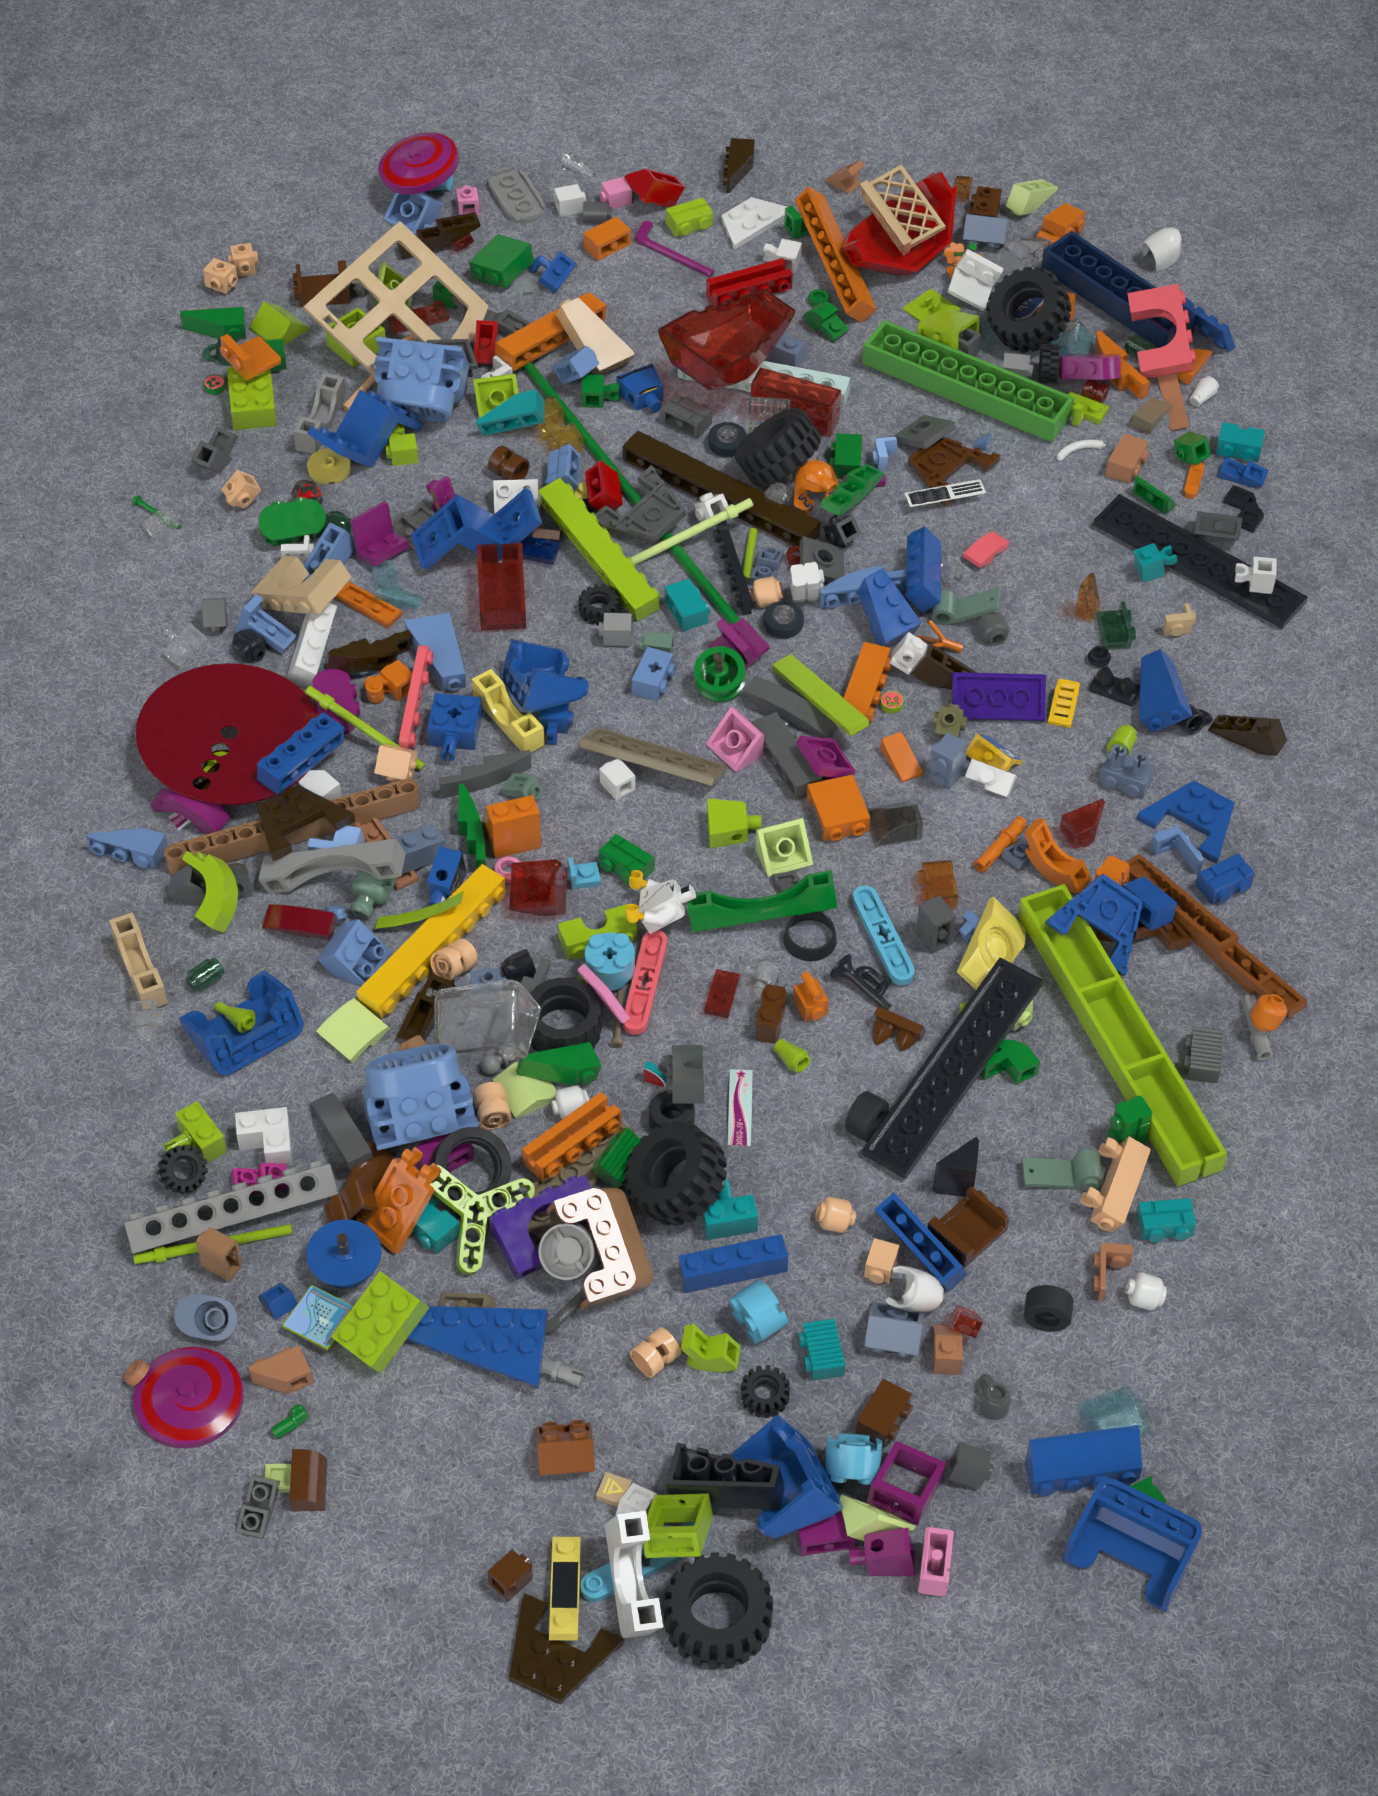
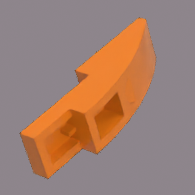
M1097 331L1094 346L1095 354H1118L1121 356V377L1109 379L1119 391L1128 388L1140 400L1147 397L1150 381L1134 369L1131 364L1127 363L1128 354L1124 349L1120 348L1102 331Z

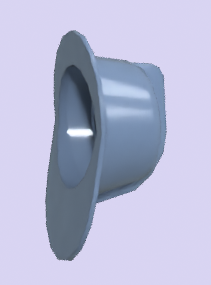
M190 1294L178 1302L174 1311V1320L177 1327L186 1335L211 1341H222L235 1331L238 1324V1314L235 1307L228 1300L204 1294Z

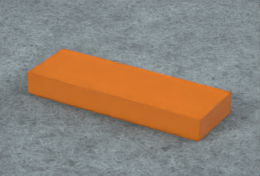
M350 581L335 596L337 601L388 629L403 615L402 610Z

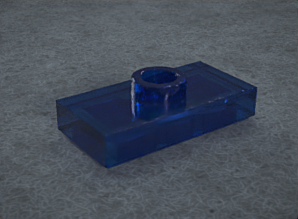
M527 536L511 549L510 553L511 557L554 565L560 549V543Z

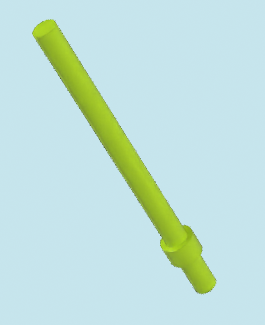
M311 685L306 689L305 693L319 702L320 707L326 711L331 710L380 745L389 744L400 747L334 702L335 699L328 694H322ZM416 758V769L421 771L426 764Z
M291 1224L230 1235L228 1237L234 1239L239 1244L291 1235L293 1233ZM196 1242L168 1248H165V1246L154 1247L152 1251L133 1254L135 1265L151 1261L160 1263L167 1261V1258L198 1253Z

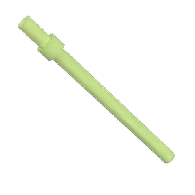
M750 498L736 505L731 504L725 507L724 511L630 558L634 565L728 518L731 520L739 516L738 513L754 505Z

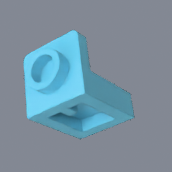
M573 857L568 858V867H564L566 882H571L572 890L601 886L597 862L574 865Z

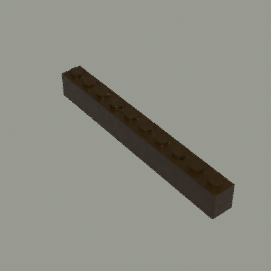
M637 430L623 445L624 461L643 471L652 465L661 480L663 479L665 482L699 499L702 495L710 492L713 495L723 494L729 506L731 504L736 505L750 498L754 506L738 513L739 516L737 518L800 549V540L803 536L814 540L820 536L821 521L668 444L662 443L650 435Z

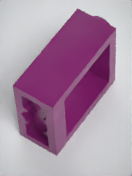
M895 1441L871 1484L867 1504L918 1526L943 1479L947 1463ZM894 1463L930 1479L921 1497L884 1482Z

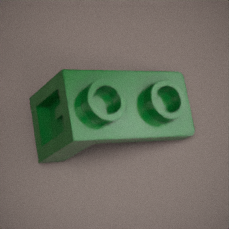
M793 206L786 207L784 228L790 236L796 239L810 234L801 214Z

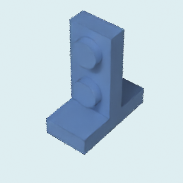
M255 594L243 607L235 633L251 629L260 635L268 645L283 655L296 640L297 635L261 610L263 598Z

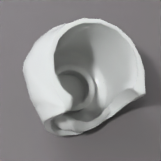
M1174 227L1160 229L1142 243V253L1144 256L1150 251L1152 252L1156 264L1154 269L1156 271H1163L1177 262L1182 240L1179 230Z
M908 1266L893 1267L894 1273L906 1274L907 1284L901 1300L895 1301L891 1298L885 1300L890 1306L914 1313L930 1312L940 1306L943 1301L944 1289L937 1278L920 1269Z

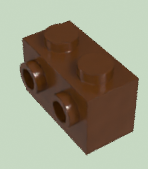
M978 186L976 194H972L970 204L972 207H969L968 214L997 218L1002 189Z
M882 1379L857 1420L855 1434L870 1436L869 1441L876 1443V1438L882 1441V1448H885L889 1440L894 1441L900 1431V1426L898 1425L901 1420H907L912 1412L913 1405L910 1404L912 1393Z

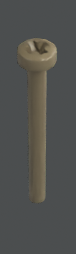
M619 990L617 1001L623 1008L624 991ZM616 1018L615 1034L611 1040V1046L613 1048H621L623 1046V1040L620 1039L621 1022Z

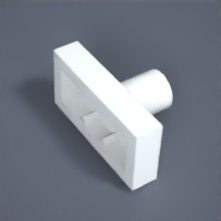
M972 759L963 781L1008 798L1017 776Z

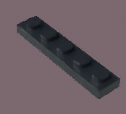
M724 520L716 524V529L713 530L714 541L720 544L718 546L720 559L725 560L724 571L726 575H730L729 586L731 592L735 591L736 593L734 595L736 607L741 608L743 615L752 614V598L727 522Z

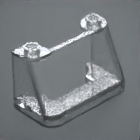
M499 980L440 989L436 994L434 1002V1044L450 1045L455 1048L456 1053L496 1049L506 1060L527 1058L542 1008L523 985L514 980Z

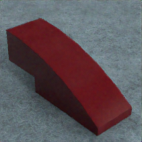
M269 904L262 928L306 938L314 937L330 941L333 937L338 917L333 912Z

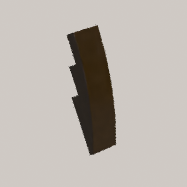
M476 212L435 219V227L416 230V236L433 251L463 238L481 226ZM397 243L401 259L413 257L400 243Z

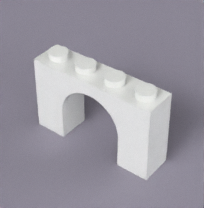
M646 1511L618 1514L604 1525L620 1634L622 1638L650 1635L663 1628L659 1598H648L642 1575V1546L650 1540Z

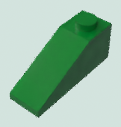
M244 307L180 311L182 329L218 339L226 334L233 340L246 339Z
M587 1042L521 1055L516 1073L520 1076L568 1085L590 1084L597 1080L602 1065L591 1043Z

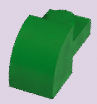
M826 301L818 303L802 316L813 330L817 332L820 329L832 343L849 331V328L836 315L837 307Z

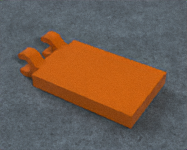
M416 1147L413 1148L412 1152L409 1149H405L401 1159H392L374 1192L379 1209L372 1218L363 1222V1224L375 1232L379 1241L394 1254L402 1251L435 1191L430 1184L441 1172V1168L435 1163H432L430 1167L424 1164L420 1171L415 1168L414 1165L423 1156V1153Z

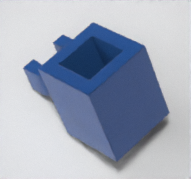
M569 703L540 710L539 723L544 727V732H547V744L557 745L558 733L568 734V725H573L574 711H569Z

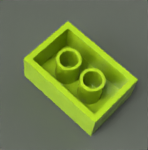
M227 367L233 429L243 430L277 426L271 369L246 381L234 367Z
M379 1271L331 1337L371 1368L382 1373L430 1307Z

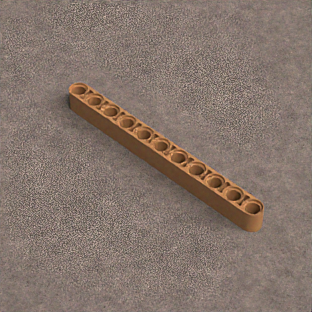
M404 779L329 800L353 812L356 822L347 825L352 827L360 822V825L373 822L372 818L380 820L417 809L421 804L418 783L413 779ZM322 817L285 835L284 838L290 844L309 840V838L334 833L336 829L325 817ZM261 820L171 844L165 848L164 854L168 872L173 875L188 865L187 862L182 860L186 851L197 854L199 851L206 856L210 854L227 863L269 851Z

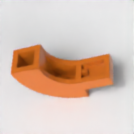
M1037 818L1024 832L1029 844L1025 852L1035 868L1045 878L1058 886L1065 884L1069 892L1076 894L1092 879L1084 860L1073 858L1059 848L1045 819Z

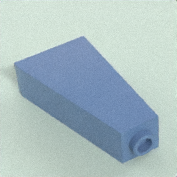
M450 613L404 620L405 630H409L413 635L411 645L417 652L419 645H425L430 647V651H433V663L428 665V670L443 692L466 688L465 671Z

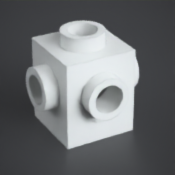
M712 492L702 495L700 497L701 501L694 504L696 517L701 522L724 511L725 507L728 506L723 494L713 495Z

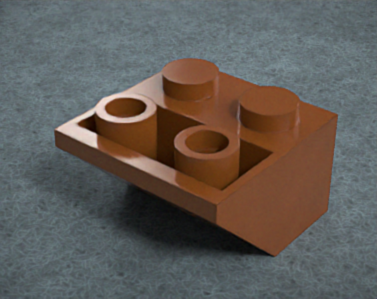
M572 1420L569 1424L558 1425L557 1422L542 1423V1426H536L539 1475L595 1471L591 1422L586 1423L585 1420Z

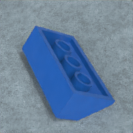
M1138 1425L1029 1440L1024 1466L1031 1494L1039 1493L1041 1496H1048L1059 1490L1076 1492L1081 1490L1082 1487L1093 1486L1096 1488L1098 1483L1106 1478L1116 1479L1126 1485L1139 1480L1142 1471V1455Z

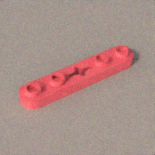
M419 645L399 737V746L406 749L415 748L417 735L414 732L415 727L420 726L421 713H419L423 688L429 682L428 665L433 663L434 653L430 651L429 646Z
M660 930L651 934L646 932L642 939L625 1007V1012L630 1018L623 1023L624 1030L632 1035L642 1034L648 1027L667 950V936ZM646 974H648L649 982L645 985V990H642V982Z

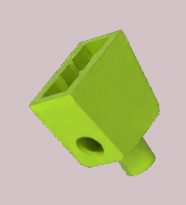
M707 799L710 848L748 842V830L761 829V815H747L746 803L742 801Z

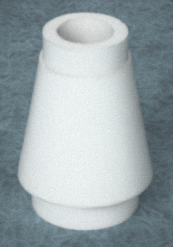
M1210 376L1201 378L1189 398L1190 403L1196 407L1202 405L1217 393L1219 388L1218 382Z

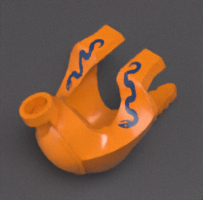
M810 460L799 467L794 486V506L803 510V513L809 514L815 507V501L808 498L807 490L813 492L826 491L824 496L826 498L833 494L834 489L837 487L838 479L829 464L821 460Z

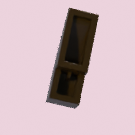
M430 973L422 992L417 993L397 1038L407 1041L420 1035L424 1041L427 1039L456 990L453 981Z

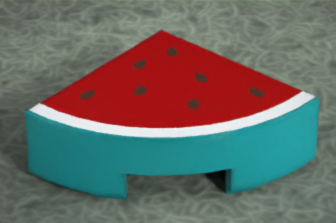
M646 1061L643 1067V1081L667 1088V1073L664 1075L657 1069L658 1065Z

